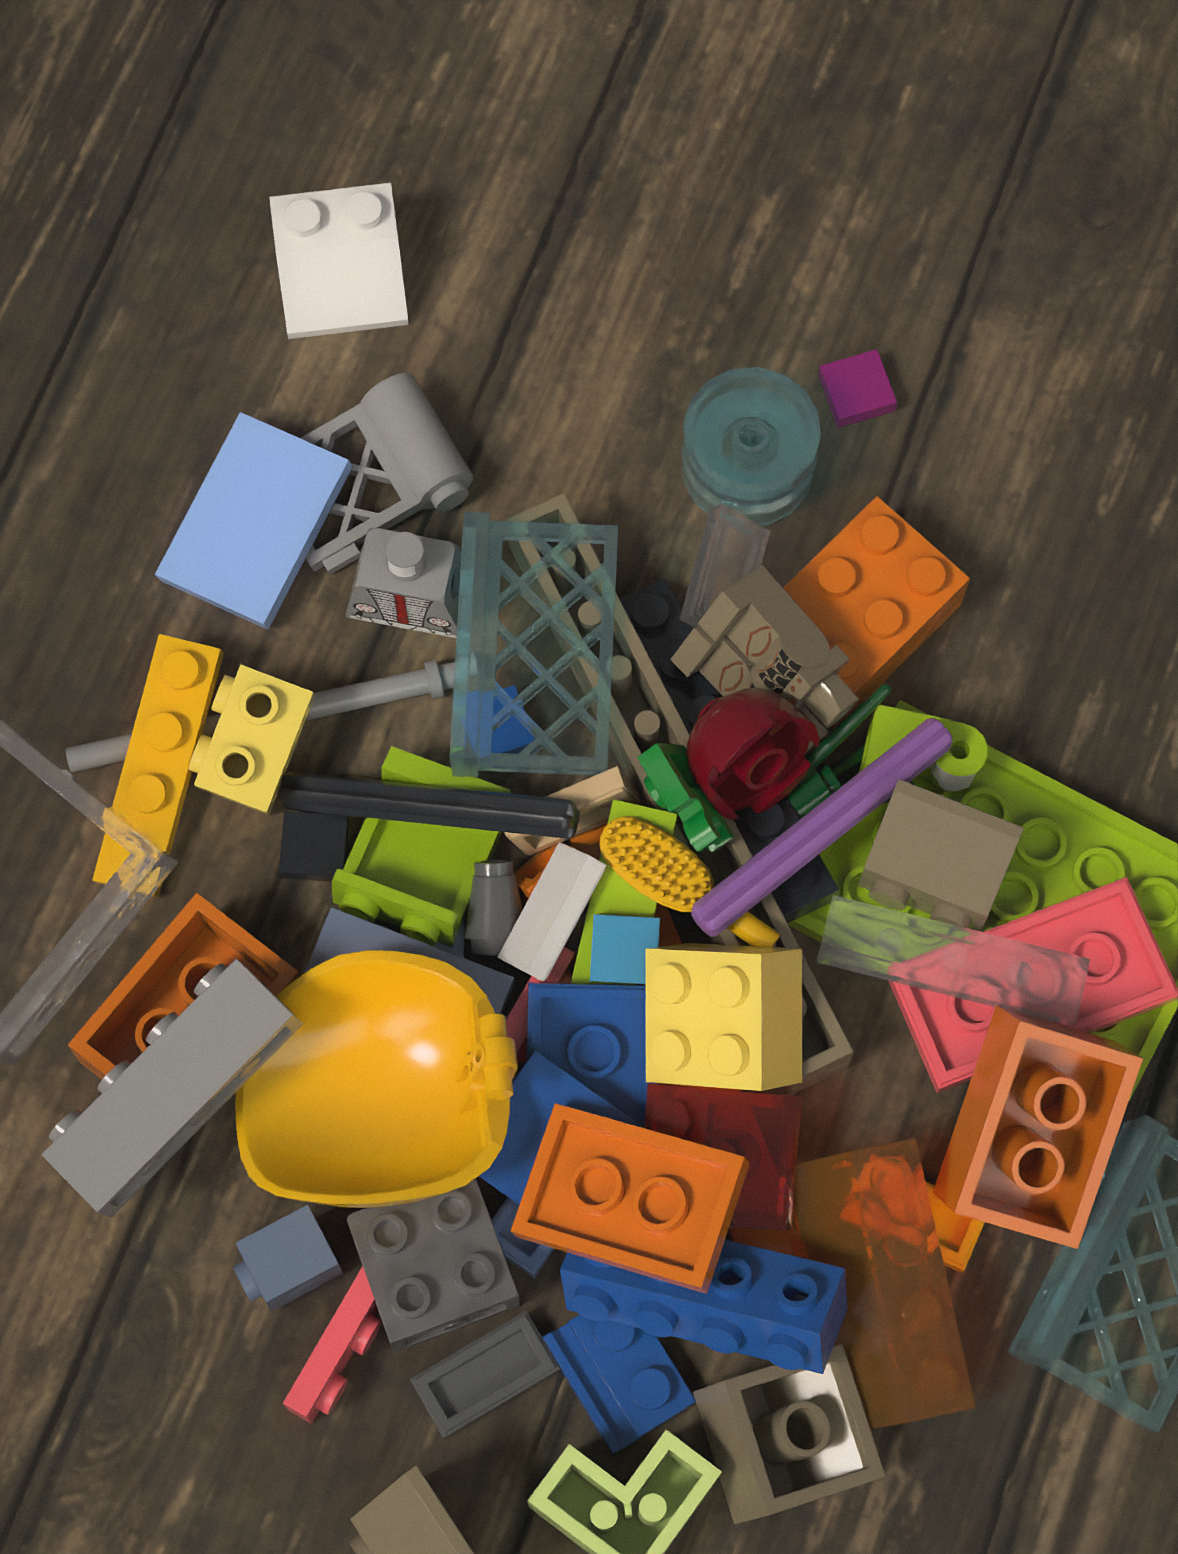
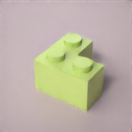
M665 1430L624 1486L569 1444L528 1499V1507L589 1554H665L716 1483L722 1471L669 1431Z

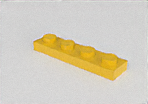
M159 634L92 879L94 882L159 898L192 771L188 770L198 740L203 734L224 655L220 648Z

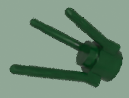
M889 684L880 685L818 745V748L816 747L806 757L811 766L805 777L787 795L800 819L842 786L837 779L862 762L865 743L831 767L826 762L819 765L891 693V686ZM891 797L882 804L888 803Z

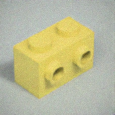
M240 665L235 678L225 674L212 705V711L221 714L213 737L211 738L203 734L200 736L188 770L198 773L194 785L201 790L269 815L278 794V788L281 786L282 776L286 773L314 701V693L244 665Z

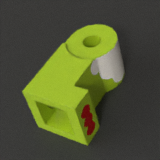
M879 704L873 711L869 721L860 772L926 719L936 718L952 735L951 747L949 751L917 776L929 778L937 788L947 792H959L969 788L976 781L988 757V745L984 736L975 727L965 723Z

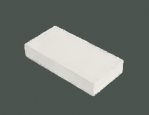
M559 842L497 958L543 982L545 979L547 980L601 879L606 865L583 852Z

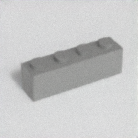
M235 959L228 967L222 963L211 969L194 989V993L198 997L180 1015L176 1012L168 1014L149 1032L146 1041L150 1046L132 1064L125 1060L109 1071L97 1088L102 1094L83 1113L79 1109L70 1112L51 1131L49 1139L53 1143L41 1155L97 1213L113 1217L304 1024L238 959Z

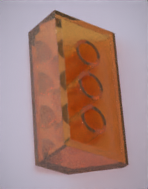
M916 1138L849 1151L775 1169L792 1255L845 1268L848 1309L834 1346L843 1344L870 1429L909 1423L976 1408Z

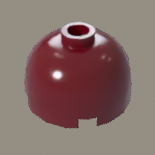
M761 688L742 689L710 701L701 710L688 739L686 750L688 770L697 788H700L717 813L727 819L736 820L740 818L734 811L750 806L756 814L770 809L786 797L805 777L811 766L804 757L809 747V742L811 741L818 748L820 738L815 724L800 708L773 691Z

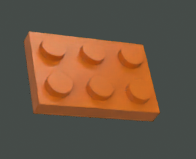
M555 1103L511 1232L517 1238L707 1294L750 1163L744 1156Z

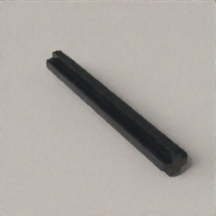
M300 772L284 774L281 786L278 788V799L282 801L283 807L298 811L565 839L575 836L580 821V810L577 809L576 803L569 799Z

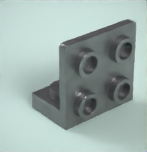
M476 1178L469 1184L446 1194L414 1203L365 1208L351 1213L347 1217L352 1237L394 1353L520 1307L519 1295Z

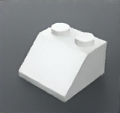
M391 183L269 197L288 339L409 325Z

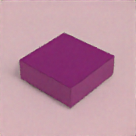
M877 349L819 366L818 376L837 428L895 412L897 401Z

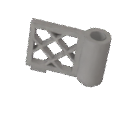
M410 373L393 375L381 381L364 395L360 404L300 438L332 452L335 439L358 426L367 441L360 465L351 464L353 467L349 475L356 476L348 506L334 503L329 512L330 514L344 517L339 536L318 549H315L312 545L306 556V560L314 572L325 566L331 575L357 560L360 556V551L357 547L364 543L368 528L387 530L421 509L435 508L437 512H445L461 504L469 495L467 488L473 481V474L417 380ZM374 455L384 471L371 468ZM367 479L392 484L401 501L380 513L359 509ZM355 519L364 521L363 523L353 528Z

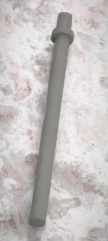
M469 658L442 665H437L436 660L423 662L424 669L314 693L315 698L306 720L430 693L431 699L443 697V690L479 682L475 659ZM221 714L207 717L203 735L213 737ZM132 733L65 748L70 772L125 761Z

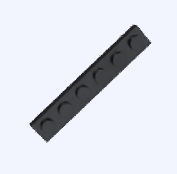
M664 578L619 600L690 735L701 710L710 701L723 697V695L699 670L687 678L670 660L693 628ZM787 796L770 809L756 814L750 806L734 811L740 818L734 820L752 857L800 820ZM819 854L771 892L787 923L830 904L839 898V889Z

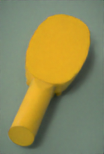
M619 817L612 820L603 829L600 836V850L603 858L622 879L638 892L655 902L680 912H692L694 903L714 888L712 874L701 859L676 837L654 824L635 817ZM748 911L726 928L751 946L773 947L781 935Z

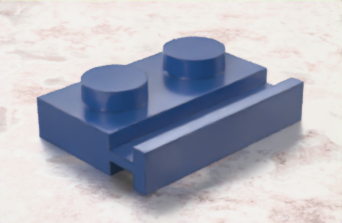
M578 1315L556 1331L542 1337L612 1456L696 1404L694 1396L658 1338L644 1332L640 1328L610 1320L593 1321Z

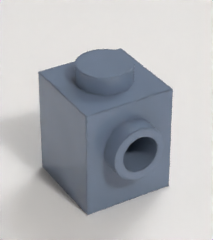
M308 1204L235 1243L244 1260L232 1267L250 1302L263 1296L271 1312L343 1274Z

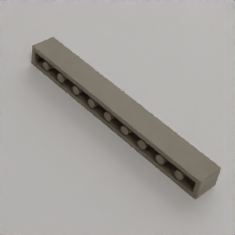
M563 493L507 518L509 548L625 775L636 785L643 806L669 812L668 809L660 807L648 793L644 784V778L647 774L637 757L656 743L684 745L687 750L690 735L567 497ZM678 815L673 836L692 850L707 866L712 874L714 887L752 858L734 820L723 817L732 830L734 839L715 852H711L708 847L701 852H697L687 838L683 822ZM772 893L748 910V912L781 934L773 947L800 948ZM728 929L723 930L717 936H708L711 944L751 946ZM803 953L802 1083L784 1086L789 1096L847 1069L853 1055V1050Z

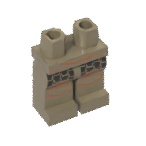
M760 565L722 590L698 622L699 625L691 631L670 659L687 678L699 670L723 696L749 688H761L781 695L800 708L815 724L820 738L819 744L830 734L826 728L839 721L859 700V697L837 675L850 659L837 645L830 650L828 641L820 629L763 565ZM811 741L804 757L816 748Z

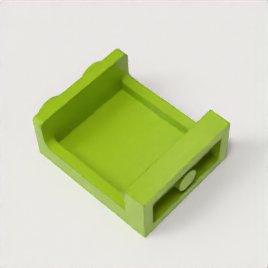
M391 746L381 767L382 781L511 794L509 789ZM366 818L343 870L337 869L333 876V903L338 904L342 912L374 923L377 919L399 927L403 935L425 944L434 946L438 942L453 948L464 918L468 913L474 875V862L491 859L502 832Z

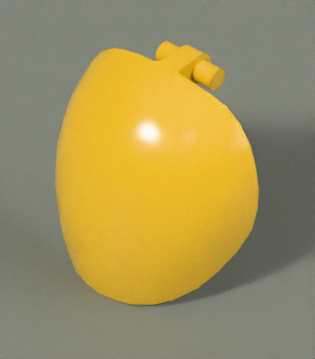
M366 950L337 955L311 968L286 986L276 996L304 1024L236 1092L235 1100L236 1130L240 1157L248 1176L258 1187L279 1197L322 1205L354 1208L384 1207L414 1203L449 1193L469 1184L491 1167L503 1148L502 1146L507 1135L510 1097L513 1095L512 1079L517 1071L515 1041L507 1036L506 1017L502 1014H495L487 998L488 996L470 976L447 962L427 956L399 951Z

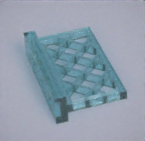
M464 512L449 756L453 776L479 777V771L597 775L608 770L618 526L490 521V513ZM503 540L531 541L544 557L519 577L502 560ZM547 542L560 543L554 548H552ZM577 543L604 544V563L584 580L562 558ZM554 565L575 588L552 608H549L528 585ZM502 575L511 585L500 594ZM603 579L601 598L592 588ZM520 593L541 617L516 638L499 621V610ZM584 596L601 613V623L580 640L558 617ZM551 625L572 649L550 668L546 669L525 646L546 627ZM499 635L508 646L497 654ZM598 640H600L599 659L589 650ZM517 654L535 672L538 678L512 699L496 682V671ZM581 656L599 676L598 685L577 702L555 678ZM548 686L569 710L543 731L521 707L544 687ZM495 696L505 706L496 715H494ZM596 701L597 720L586 711ZM512 715L536 738L519 754L492 753L493 732ZM578 717L596 736L595 757L567 756L552 739ZM544 747L551 755L535 754Z
M1145 1115L1124 1123L1113 1145L1078 1249L1065 1245L1061 1246L1007 1353L1030 1366L1038 1365L1152 1433H1157L1160 1431L1178 1394V1346L1161 1350L1150 1312L1178 1304V1246H1176L1165 1209L1166 1207L1178 1204V1196L1162 1200L1155 1172L1164 1154L1178 1161V1141L1167 1135L1169 1128ZM1146 1191L1150 1204L1138 1207ZM1152 1211L1164 1250L1133 1258L1125 1231L1132 1217ZM1117 1249L1121 1262L1109 1265ZM1166 1257L1177 1296L1147 1304L1136 1266ZM1123 1270L1134 1308L1104 1317L1096 1288L1103 1275ZM1086 1308H1088L1091 1321L1079 1324ZM1137 1316L1148 1354L1118 1363L1106 1324ZM1094 1328L1105 1367L1083 1373L1061 1360L1073 1334ZM1175 1355L1167 1371L1164 1358ZM1151 1362L1159 1389L1149 1410H1146L1128 1399L1120 1371ZM1108 1375L1112 1389L1098 1382L1095 1378Z

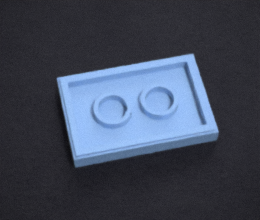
M240 412L161 561L155 576L172 587L268 630L353 466L346 458Z

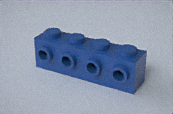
M729 1240L724 1241L707 1294L568 1252L560 1268L566 1309L577 1312L584 1318L593 1321L610 1320L640 1328L644 1332L656 1337L673 1336L705 1344L708 1348L720 1353L729 1354L736 1352L768 1360L774 1365L787 1370L804 1369L823 1374L848 1309L845 1268Z

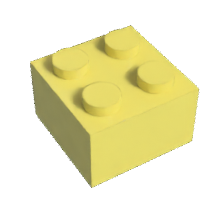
M685 943L645 949L646 1082L756 1091L802 1083L801 948Z

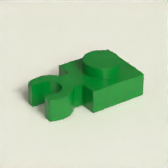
M656 743L637 757L647 774L644 778V784L648 793L660 807L668 809L669 813H678L683 822L685 834L697 852H701L707 847L711 852H715L734 839L732 830L721 814L717 813L691 778L684 745Z

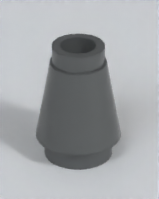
M513 860L474 862V875L464 938L471 939L472 954L499 955L523 910L516 876L513 873Z

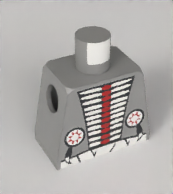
M368 528L354 576L346 617L462 639L475 579L458 545L452 542L417 536L410 532Z

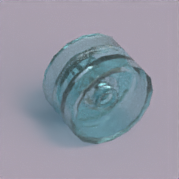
M760 367L731 369L708 380L691 399L683 422V443L681 446L683 483L698 507L715 520L738 527L770 525L792 514L809 493L816 469L817 454L821 440L818 411L806 391L786 375Z

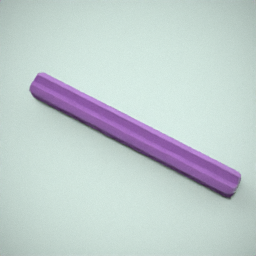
M936 718L926 719L695 902L691 915L696 924L708 936L712 937L720 934L889 799L893 794L898 779L909 783L949 751L953 740L949 730Z

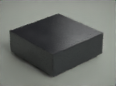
M284 811L278 872L280 879L332 882L336 870H343L346 864L349 830L348 816Z

